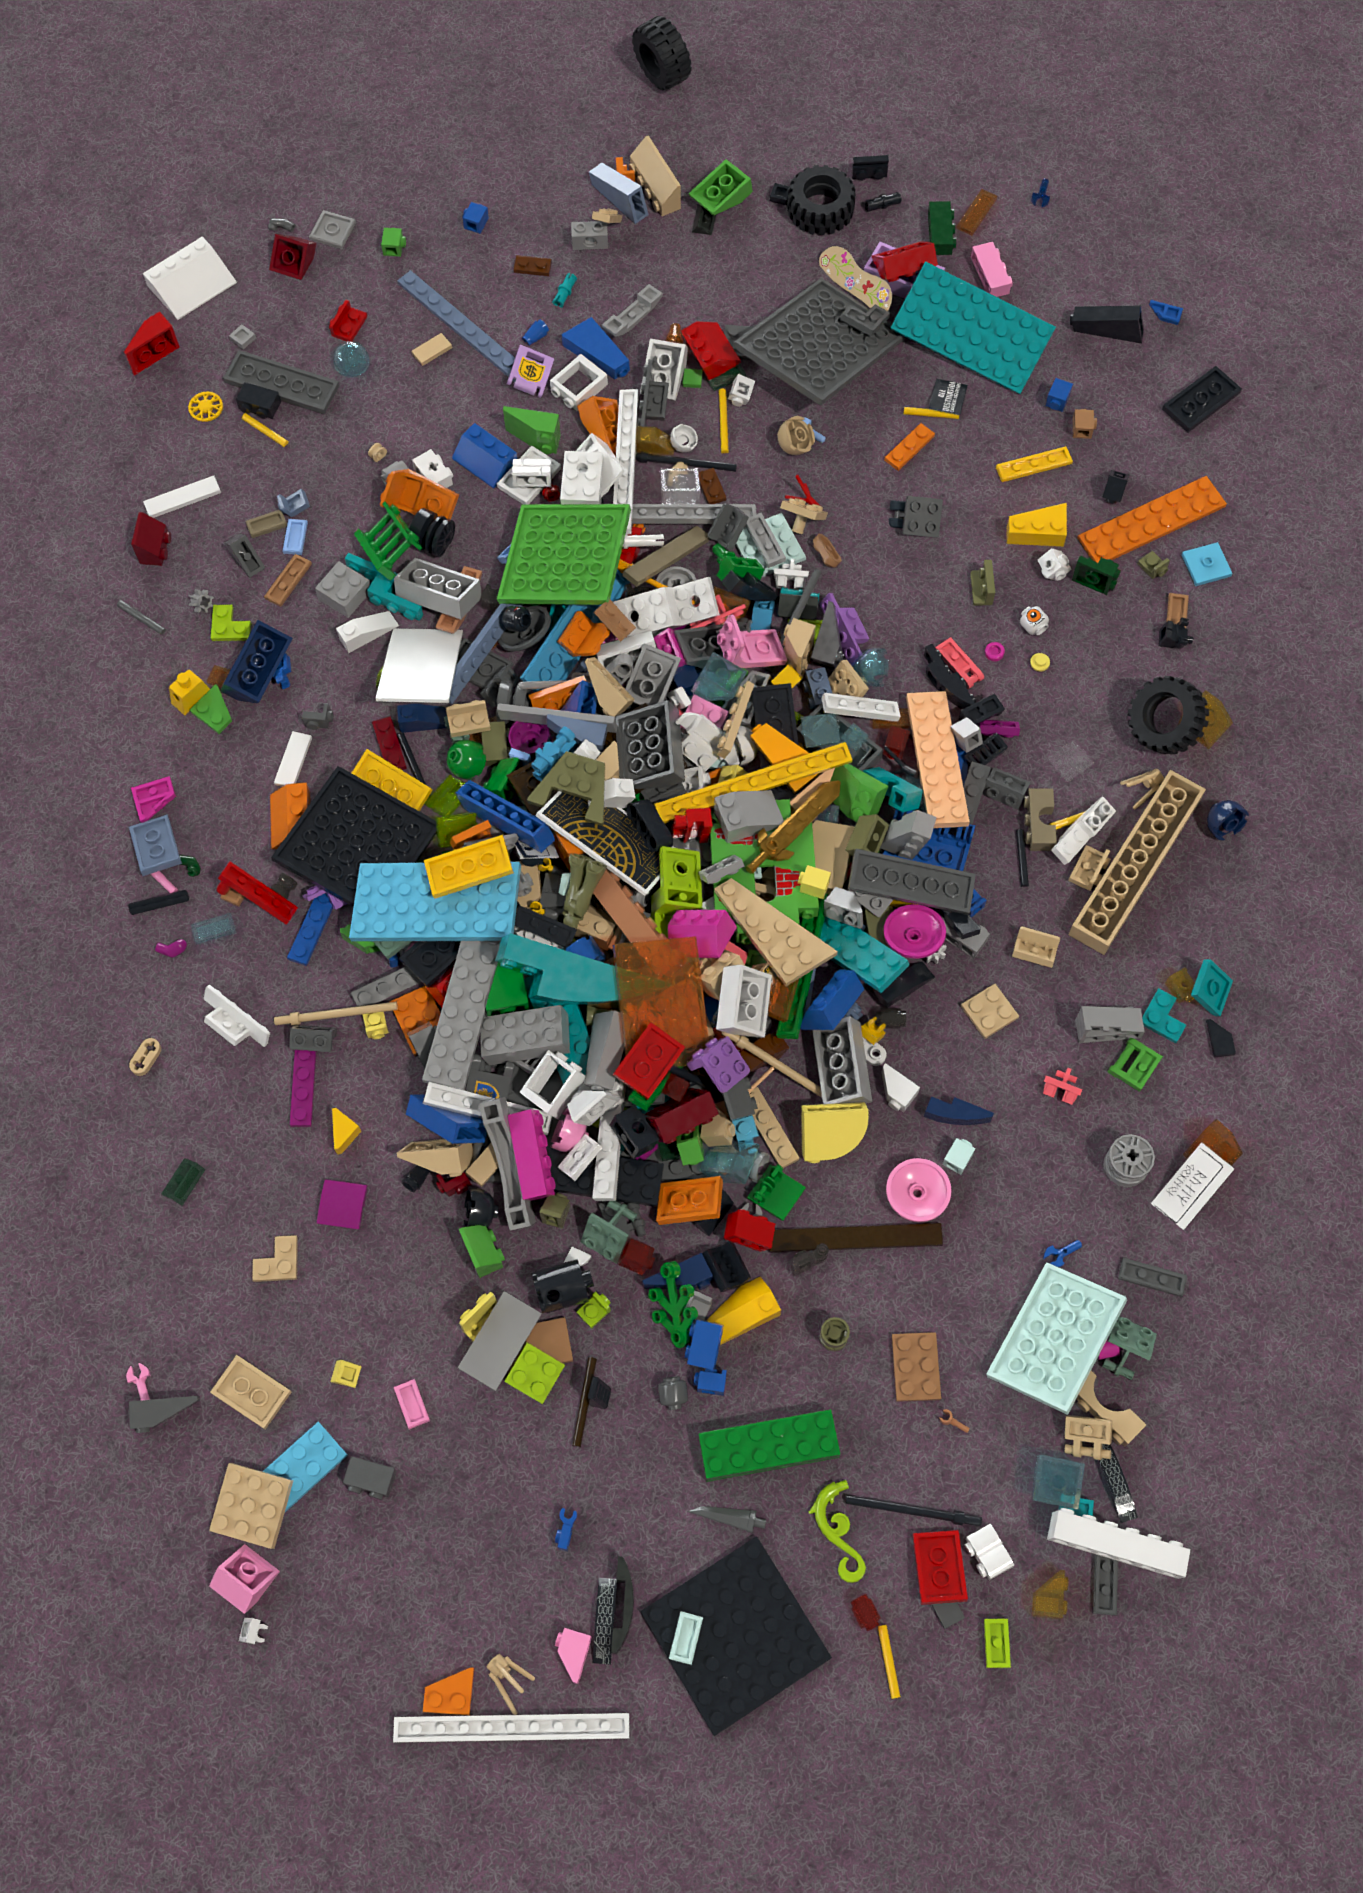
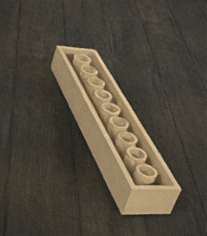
M1172 770L1169 771L1073 923L1068 934L1069 936L1105 955L1202 799L1205 788Z

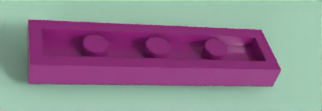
M295 1050L290 1127H312L317 1051Z

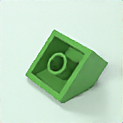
M481 1225L459 1229L479 1278L503 1268L501 1261H504L505 1258L501 1249H496L493 1244L497 1240L492 1229L487 1230L486 1226Z

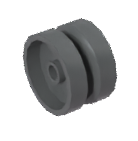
M501 681L497 706L500 703L530 707L528 695L531 694V689L521 690L518 685L515 689L512 682ZM496 709L497 722L505 721V725H509L511 721L501 720Z

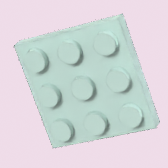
M780 513L765 519L786 557V561L783 563L790 564L791 559H795L794 564L806 560V556L783 514ZM744 527L735 544L742 558L756 559L765 569L762 577L774 573V568L782 569L783 563L770 568L767 567L747 528Z

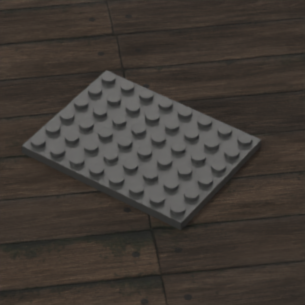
M820 278L734 342L733 348L821 406L904 341L906 337L892 331V323L886 321L870 336L840 320L842 313L850 305L865 313L870 309Z

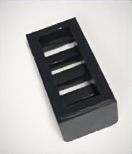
M994 733L983 741V744L967 753L963 759L970 766L972 761L977 763L973 758V755H975L980 764L986 766L1004 753L1008 746L998 733Z
M594 1377L592 1378L588 1394L589 1404L592 1407L606 1409L611 1395V1388L600 1378Z

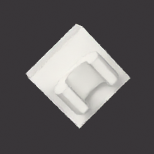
M244 1618L239 1641L250 1644L264 1642L265 1639L259 1638L257 1633L259 1629H268V1626L260 1624L261 1620Z

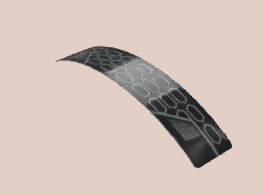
M1102 1444L1103 1449L1111 1450V1459L1102 1458L1099 1462L1114 1498L1120 1522L1123 1523L1136 1519L1138 1516L1119 1461L1111 1444Z
M599 1578L592 1663L611 1664L617 1588L616 1579Z

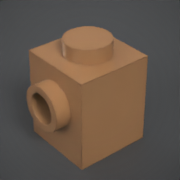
M1075 409L1072 419L1073 438L1091 439L1093 431L1097 427V418H1094V410Z

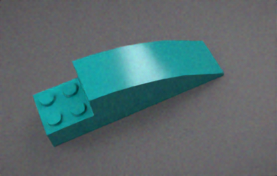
M512 933L502 937L495 960L501 963L500 966L510 970L518 968L521 969L520 973L529 976L535 974L528 998L562 1004L612 1003L670 987V983Z

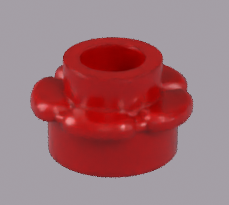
M551 484V487L543 489L542 496L547 501L552 502L560 497V489L557 485Z

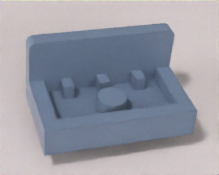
M824 667L806 671L805 681H802L804 692H808L810 697L807 698L809 709L814 711L822 703L821 698L824 693H833Z

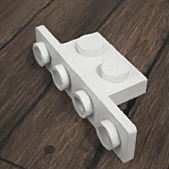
M211 985L206 987L204 1000L215 1008L214 1011L205 1016L204 1022L234 1046L248 1036H251L263 1047L268 1044L270 1032L266 1027L260 1025L249 1014L237 1007L234 1002L228 1000L219 990L214 989Z

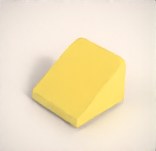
M343 1360L336 1361L331 1382L355 1388L361 1366Z

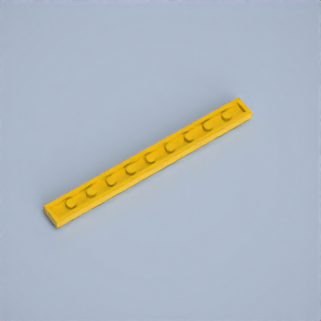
M846 742L656 803L654 807L663 822L668 823L674 821L675 815H684L686 809L714 808V797L738 791H766L852 763L853 760Z

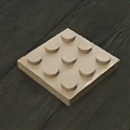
M229 1463L209 1531L274 1549L294 1480Z

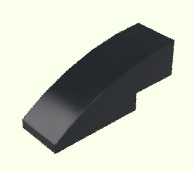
M730 570L721 581L731 593L748 600L775 601L780 598L772 587L749 572L744 577H741Z
M922 961L906 968L882 993L874 989V994L887 1009L934 979L935 976Z

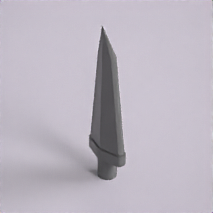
M701 1506L687 1511L749 1533H753L754 1527L765 1529L766 1520L756 1518L757 1511Z

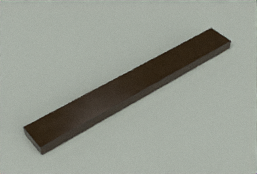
M941 1223L780 1229L774 1231L770 1253L943 1246Z

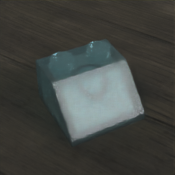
M713 652L691 692L707 701L733 699L747 671Z
M732 1142V1145L717 1146L706 1152L699 1171L708 1177L721 1176L725 1183L746 1184L760 1145L758 1143Z
M1039 1454L1036 1457L1032 1501L1078 1510L1085 1464Z

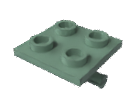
M609 1201L607 1207L615 1210L617 1214L608 1223L591 1213L581 1243L617 1264L629 1235L615 1227V1225L622 1216L634 1222L638 1214L628 1209L626 1204L622 1205L617 1201Z
M1119 1316L1109 1335L1108 1342L1125 1350L1118 1364L1105 1359L1102 1367L1113 1371L1116 1376L1121 1375L1132 1380L1135 1372L1123 1367V1364L1130 1352L1150 1361L1157 1334L1147 1327H1141L1129 1319Z

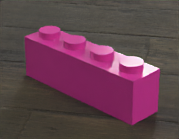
M529 1109L507 1115L523 1200L532 1201L555 1195V1181L551 1177L550 1168L552 1164L550 1157L547 1155L546 1147L548 1142L543 1134L542 1126L544 1120L539 1110Z

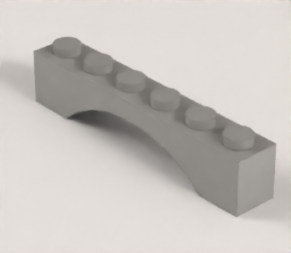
M506 1097L482 1102L479 1104L500 1170L505 1213L509 1229L515 1230L531 1226L536 1222L531 1201L523 1200L507 1116L509 1115Z

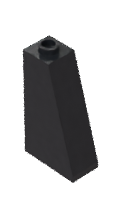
M1141 305L1075 306L1074 313L1070 315V325H1073L1074 332L1142 344L1144 324Z

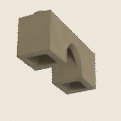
M1029 789L1027 796H1024L1023 806L1027 808L1028 812L1024 818L1025 826H1028L1029 832H1026V844L1030 845V851H1051L1057 844L1056 825L1044 824L1039 819V816L1052 814L1054 809L1053 789Z

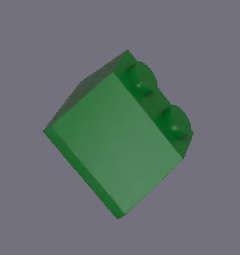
M519 758L501 759L498 765H495L492 769L491 778L488 782H485L483 788L511 802L516 792L510 784L507 775L522 768Z

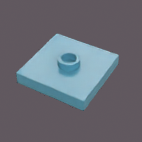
M1218 542L1182 552L1183 560L1195 586L1231 577L1233 574Z

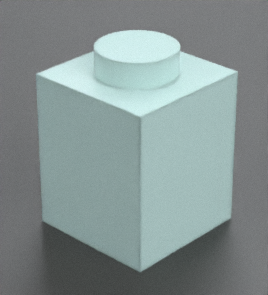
M956 1138L942 1165L961 1175L970 1161L975 1148L967 1140Z

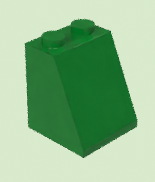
M498 962L486 1004L487 1017L529 1010L523 974L520 973L521 969H506L501 967V963Z

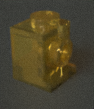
M1186 967L1169 976L1165 982L1170 992L1177 998L1178 1003L1184 1000L1188 1003L1194 999L1191 993L1195 982L1187 973Z

